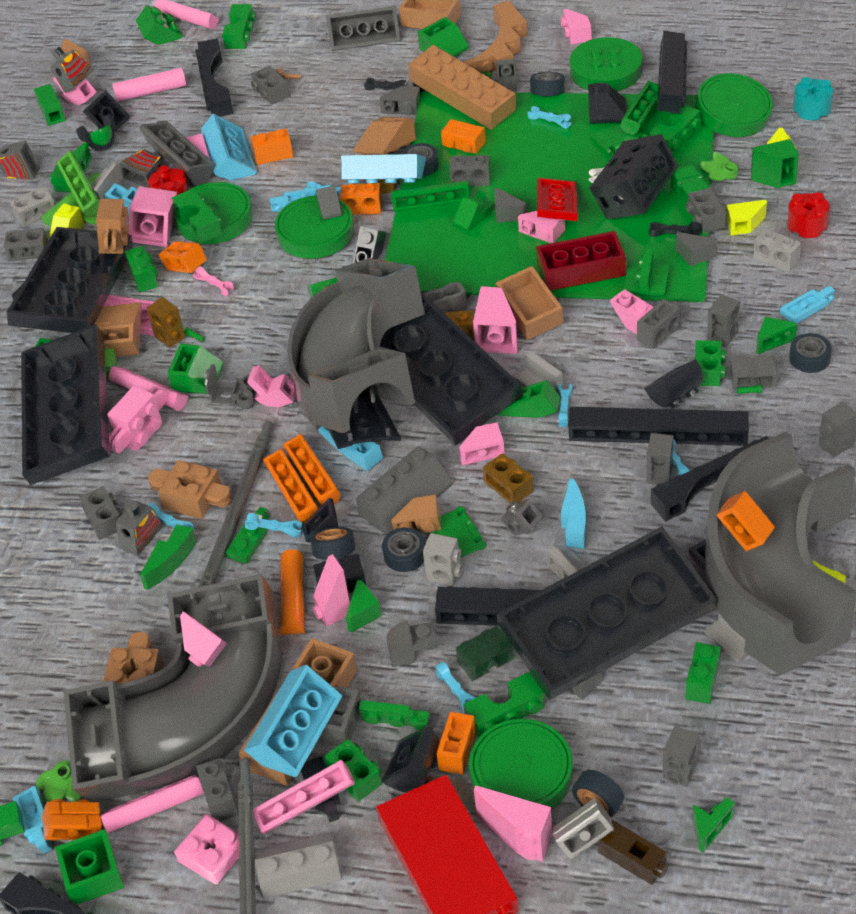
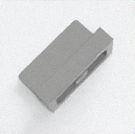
M113 163L109 169L104 168L92 184V188L99 201L104 199L105 193L114 183L118 184L122 179L116 163Z
M534 352L526 356L527 368L516 376V380L525 387L548 380L556 392H558L559 384H562L563 388V374L561 371Z
M555 546L547 550L548 566L560 579L586 567L572 550H568L563 554Z
M719 613V620L705 628V634L735 662H739L748 656L744 652L745 639L736 633Z

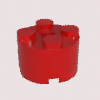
M165 165L160 166L158 171L154 172L148 179L149 188L177 192V195L189 190L185 172L177 168H169Z
M815 192L813 194H794L789 202L787 227L790 232L799 233L798 236L802 238H815L820 236L822 231L827 230L830 205L824 198V195L820 192Z

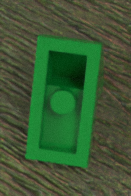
M463 197L453 220V225L469 232L493 211L492 205L479 198L473 201Z
M725 797L720 804L716 803L712 807L709 814L693 805L692 820L698 848L702 853L706 851L734 817V801Z

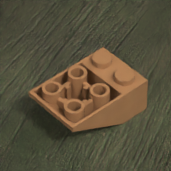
M381 117L372 121L354 147L353 153H361V155H388V152L397 151L399 147L408 146L410 142L416 140L413 118Z
M141 302L104 306L98 315L95 324L104 334V348H114L116 357L139 355Z

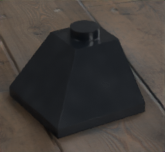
M597 82L588 84L590 124L622 122L623 117L627 113L626 98L607 83Z
M106 90L83 111L99 129L105 127L102 117L108 114L111 115L115 122L114 133L131 117Z

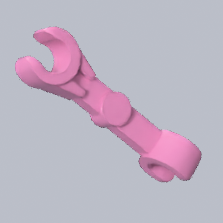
M201 266L194 270L193 277L195 279L206 280L210 285H215L221 289L222 295H229L227 289L234 290L232 282H222L216 279L215 276L209 275Z

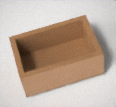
M404 0L399 7L401 26L423 29L443 17L456 24L462 14L461 0Z
M532 266L496 282V287L502 288L516 320V326L526 340L563 324V309Z

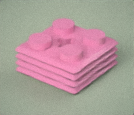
M206 814L175 850L174 853L177 861L210 882L218 884L239 858L238 832Z

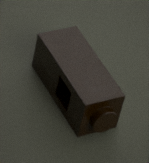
M612 820L611 823L614 830L598 841V853L653 885L657 878L661 879L667 872L669 866L667 864V852Z

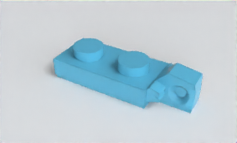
M321 188L284 192L283 196L270 198L271 211L280 212L292 201L313 196L315 191Z
M831 286L821 291L812 289L782 306L780 314L788 321L798 323L829 305L835 298V290Z
M34 785L14 796L13 801L16 800L22 810L25 837L32 845L36 844V847L45 854L52 850L50 840H44L42 813L45 805L40 790Z

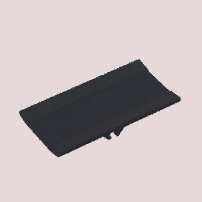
M373 385L364 389L353 403L349 419L350 431L340 433L328 429L337 449L372 441H401V436Z

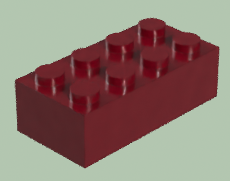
M615 231L536 246L537 267L543 282L549 290L626 276V256Z

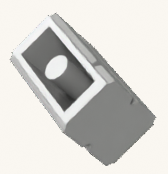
M594 798L555 825L552 830L559 847L569 859H573L580 854V851L586 850L613 831L614 827L609 814L597 799Z

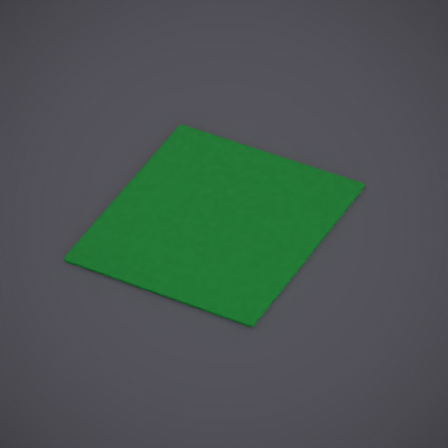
M428 91L421 93L414 124L416 140L410 142V146L418 143L434 146L438 153L439 166L431 175L422 177V179H416V183H404V179H402L400 190L451 183V156L489 155L490 186H469L471 200L474 201L476 198H479L491 204L493 209L490 214L469 232L453 225V220L461 202L395 211L385 261L415 266L420 291L423 294L433 289H441L443 286L453 282H460L466 291V295H479L481 287H496V282L531 266L541 278L536 261V246L550 243L519 232L518 221L497 223L494 189L498 188L525 202L527 213L537 211V178L576 182L577 221L565 220V231L555 242L615 231L626 256V273L628 263H639L640 256H644L645 248L653 249V264L669 265L664 296L633 295L641 300L662 301L665 299L667 301L704 302L706 300L707 260L690 266L676 251V234L665 233L656 237L649 235L650 223L652 222L666 226H688L691 222H694L692 215L688 214L685 206L671 187V177L645 214L606 219L589 188L592 185V182L589 181V178L592 177L589 175V171L591 169L604 168L614 155V152L611 149V155L607 156L590 138V135L621 122L590 124L588 93H562L555 96H538L532 93L514 92L516 93V110L492 130ZM621 94L626 98L627 111L639 94ZM685 95V105L695 108L697 95ZM656 103L640 130L646 133L648 137L660 123L670 126L671 113L657 111ZM536 106L540 111L546 113L551 112L555 115L569 114L571 119L567 122L572 124L569 128H563L553 121L548 122L541 118L531 120L528 118L527 112H531V108ZM450 119L485 128L486 141L477 154L442 145L441 131L447 126ZM702 121L699 129L695 130L672 155L678 165L677 169L694 165L696 170L700 171L705 183H708L711 188L710 173L705 172L701 168L700 162L712 161L713 130L703 124ZM700 230L699 236L708 237L709 232L702 233ZM626 276L550 291L555 298L612 299L623 291Z

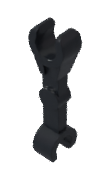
M367 78L364 88L365 90H373L375 88L395 90L401 86H406L407 81L382 82L375 81L374 78Z
M652 222L650 223L649 235L656 237L665 233L677 234V232L699 236L700 230L698 229L700 224L698 222H691L688 226H666Z

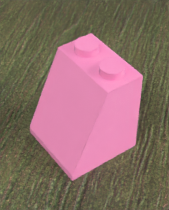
M139 186L129 207V235H132L134 243L167 247L174 221L172 197L177 196V192Z
M481 287L473 320L475 342L485 352L517 354L516 320L502 288Z

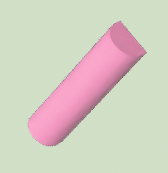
M156 0L154 4L155 7L165 14L169 13L176 19L209 29H215L219 22L218 17L210 13L168 0Z
M182 68L112 85L116 100L120 102L186 86V81Z
M116 366L111 367L109 380L129 390L135 386L147 392L153 386L165 390L168 393V398L164 405L177 411L182 410L187 403L188 395L128 369Z
M340 760L254 808V818L261 833L266 834L354 785L355 781L347 765Z
M194 774L103 811L100 814L108 834L204 794L198 776Z

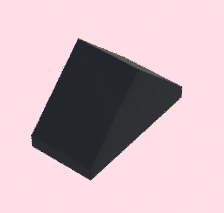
M332 498L324 502L302 524L305 542L310 543V537L320 530L339 527Z

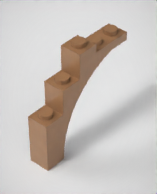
M509 0L493 5L494 21L500 29L493 44L475 58L463 61V63L480 73L496 71V60L514 59L513 55L521 53L520 39L528 36L527 21Z

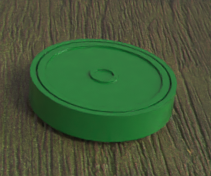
M602 37L588 40L577 46L570 55V76L575 84L585 90H588V84L599 82L607 83L616 91H621L635 84L642 75V53L636 45L624 39Z
M734 73L718 74L706 79L699 88L695 102V109L700 110V119L703 124L717 133L731 137L751 136L763 130L769 121L773 108L771 95L762 84L750 77Z
M211 182L192 188L197 195L200 194L206 205H210L213 213L220 217L222 221L220 226L221 235L200 243L192 233L190 221L183 223L174 210V217L180 234L189 241L200 244L222 243L239 236L248 228L253 217L251 202L247 192L235 184L226 182Z
M315 195L292 201L278 213L275 219L276 236L280 247L290 255L307 259L322 258L340 251L351 241L354 234L353 216L350 208L346 203L339 200L342 216L323 220Z
M512 719L492 726L475 742L469 758L473 790L475 786H479L553 809L565 798L572 784L573 762L568 743L557 730L540 721Z

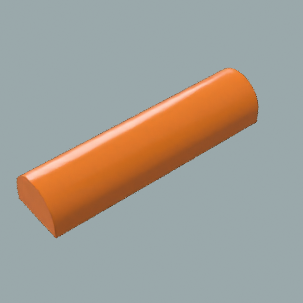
M302 434L284 443V449L319 503L322 505L329 498H332L335 505L340 499V492Z
M281 448L264 458L263 461L296 517L304 523L318 507Z
M294 549L286 550L280 555L281 635L305 633L304 557L300 551Z

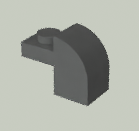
M404 621L392 627L386 636L392 667L416 663L414 651L438 647L433 622L409 626L408 621Z

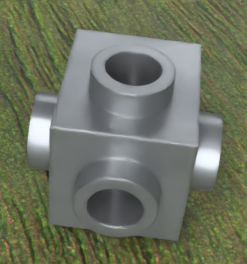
M530 499L510 503L505 508L506 513L501 517V520L514 535L528 534L536 527L537 522L543 515Z

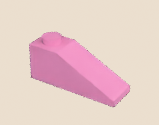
M333 554L327 558L313 595L315 606L312 607L316 618L318 620L322 619L326 626L345 618L350 604L344 570Z

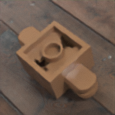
M100 199L96 217L99 253L123 254L124 246L128 245L129 224L126 222V219H128V207H124V199Z
M178 460L171 472L156 468L148 476L150 487L152 490L158 491L164 510L203 519L211 505L224 508L232 500L229 487L221 485L217 469Z
M135 632L130 635L127 648H111L103 682L113 680L116 684H121L149 676L164 668L159 649H151L152 643L148 634L145 632Z

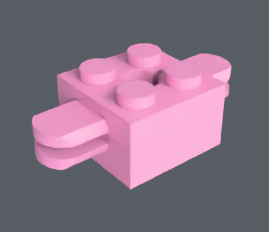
M133 386L107 414L113 430L109 434L110 450L120 454L127 447L137 452L147 443L148 439L162 424L159 410L167 402V391L153 386L147 392Z

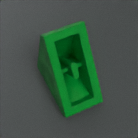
M765 317L757 336L756 352L758 355L792 342L796 337L797 324L791 321Z
M357 580L345 617L348 632H354L381 617L378 600L362 580Z

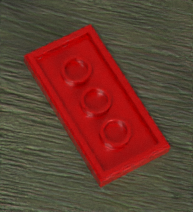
M537 178V217L577 221L576 182Z

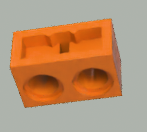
M380 183L341 185L340 200L348 205L352 215L381 214L382 197Z
M174 241L158 254L166 270L192 273L207 260L204 250L199 243Z
M455 712L449 713L437 751L439 771L464 775L476 736L474 716Z

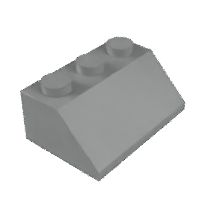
M331 832L255 850L258 881L264 899L342 880Z

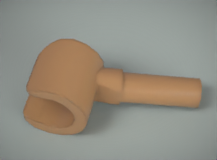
M281 68L275 70L285 80L289 78L300 79V74H286Z

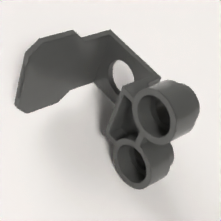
M211 364L209 370L207 369L205 373V388L210 396L211 403L236 405L237 402L238 406L242 409L252 407L254 403L253 393H256V391L247 383L250 375L244 376L242 380L236 379L234 388L218 387L215 364ZM224 392L231 393L229 399H221L220 395Z

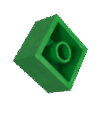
M106 829L55 847L66 892L70 900L74 901L77 905L124 888L113 846Z

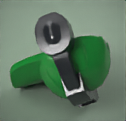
M109 114L102 117L105 127L91 133H88L84 126L76 129L79 139L87 142L89 147L96 152L104 151L114 144L113 128H115V122Z

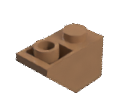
M436 495L413 498L392 519L394 530L403 527L413 528L420 533L441 530L440 506Z

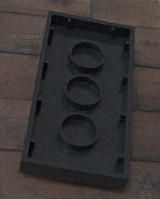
M56 227L6 312L8 326L73 333L94 325L127 261L125 251L133 249L132 235H128V245L124 246L123 254L99 253L97 231Z
M420 291L425 314L389 328L381 339L380 347L405 353L415 399L414 405L456 446L467 438L475 427L484 425L522 396L523 391L521 384Z
M97 324L21 352L22 476L30 485L110 457L104 334Z
M663 526L497 613V623L548 700H551L715 610L718 600Z

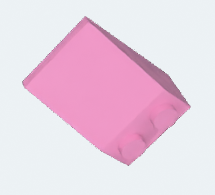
M475 786L474 796L477 818L517 854L527 860L535 859L543 862L553 836L551 807Z

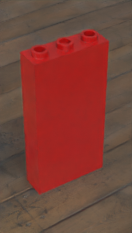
M447 775L376 806L378 820L428 914H516L519 912L518 899Z

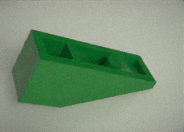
M84 142L73 151L84 173L92 158L87 142ZM56 165L53 173L50 174V182L53 184L55 192H71L58 165Z
M548 380L522 387L523 395L496 416L540 418L551 415L558 411L560 396Z

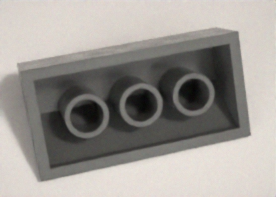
M396 6L326 15L331 51L401 41Z
M168 121L140 125L146 141L166 161L170 162L175 168L183 170L190 183L194 185L208 183L215 164Z
M417 446L356 497L358 514L387 535L394 530L392 519L413 498L436 495L438 498L453 485V481L434 455Z

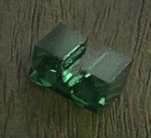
M497 625L491 629L484 630L480 635L466 640L455 647L457 662L472 682L489 673V669L493 666L499 668L514 659L513 646Z

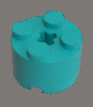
M803 77L801 82L795 86L793 111L799 113L798 116L805 120H819L820 116H828L831 112L833 96L831 82L829 80Z

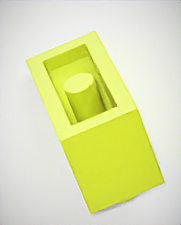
M62 204L53 215L49 239L56 227L82 229L85 224L80 207Z

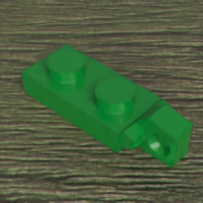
M259 507L255 512L259 519L269 520L270 518L266 508ZM244 523L225 552L226 558L247 564L267 534V528L258 527L257 529L249 530L245 528Z
M365 700L360 702L359 711L361 719L367 723H389L394 727L406 725L413 727L415 730H420L425 726L428 727L430 719L428 711L411 710L410 706Z

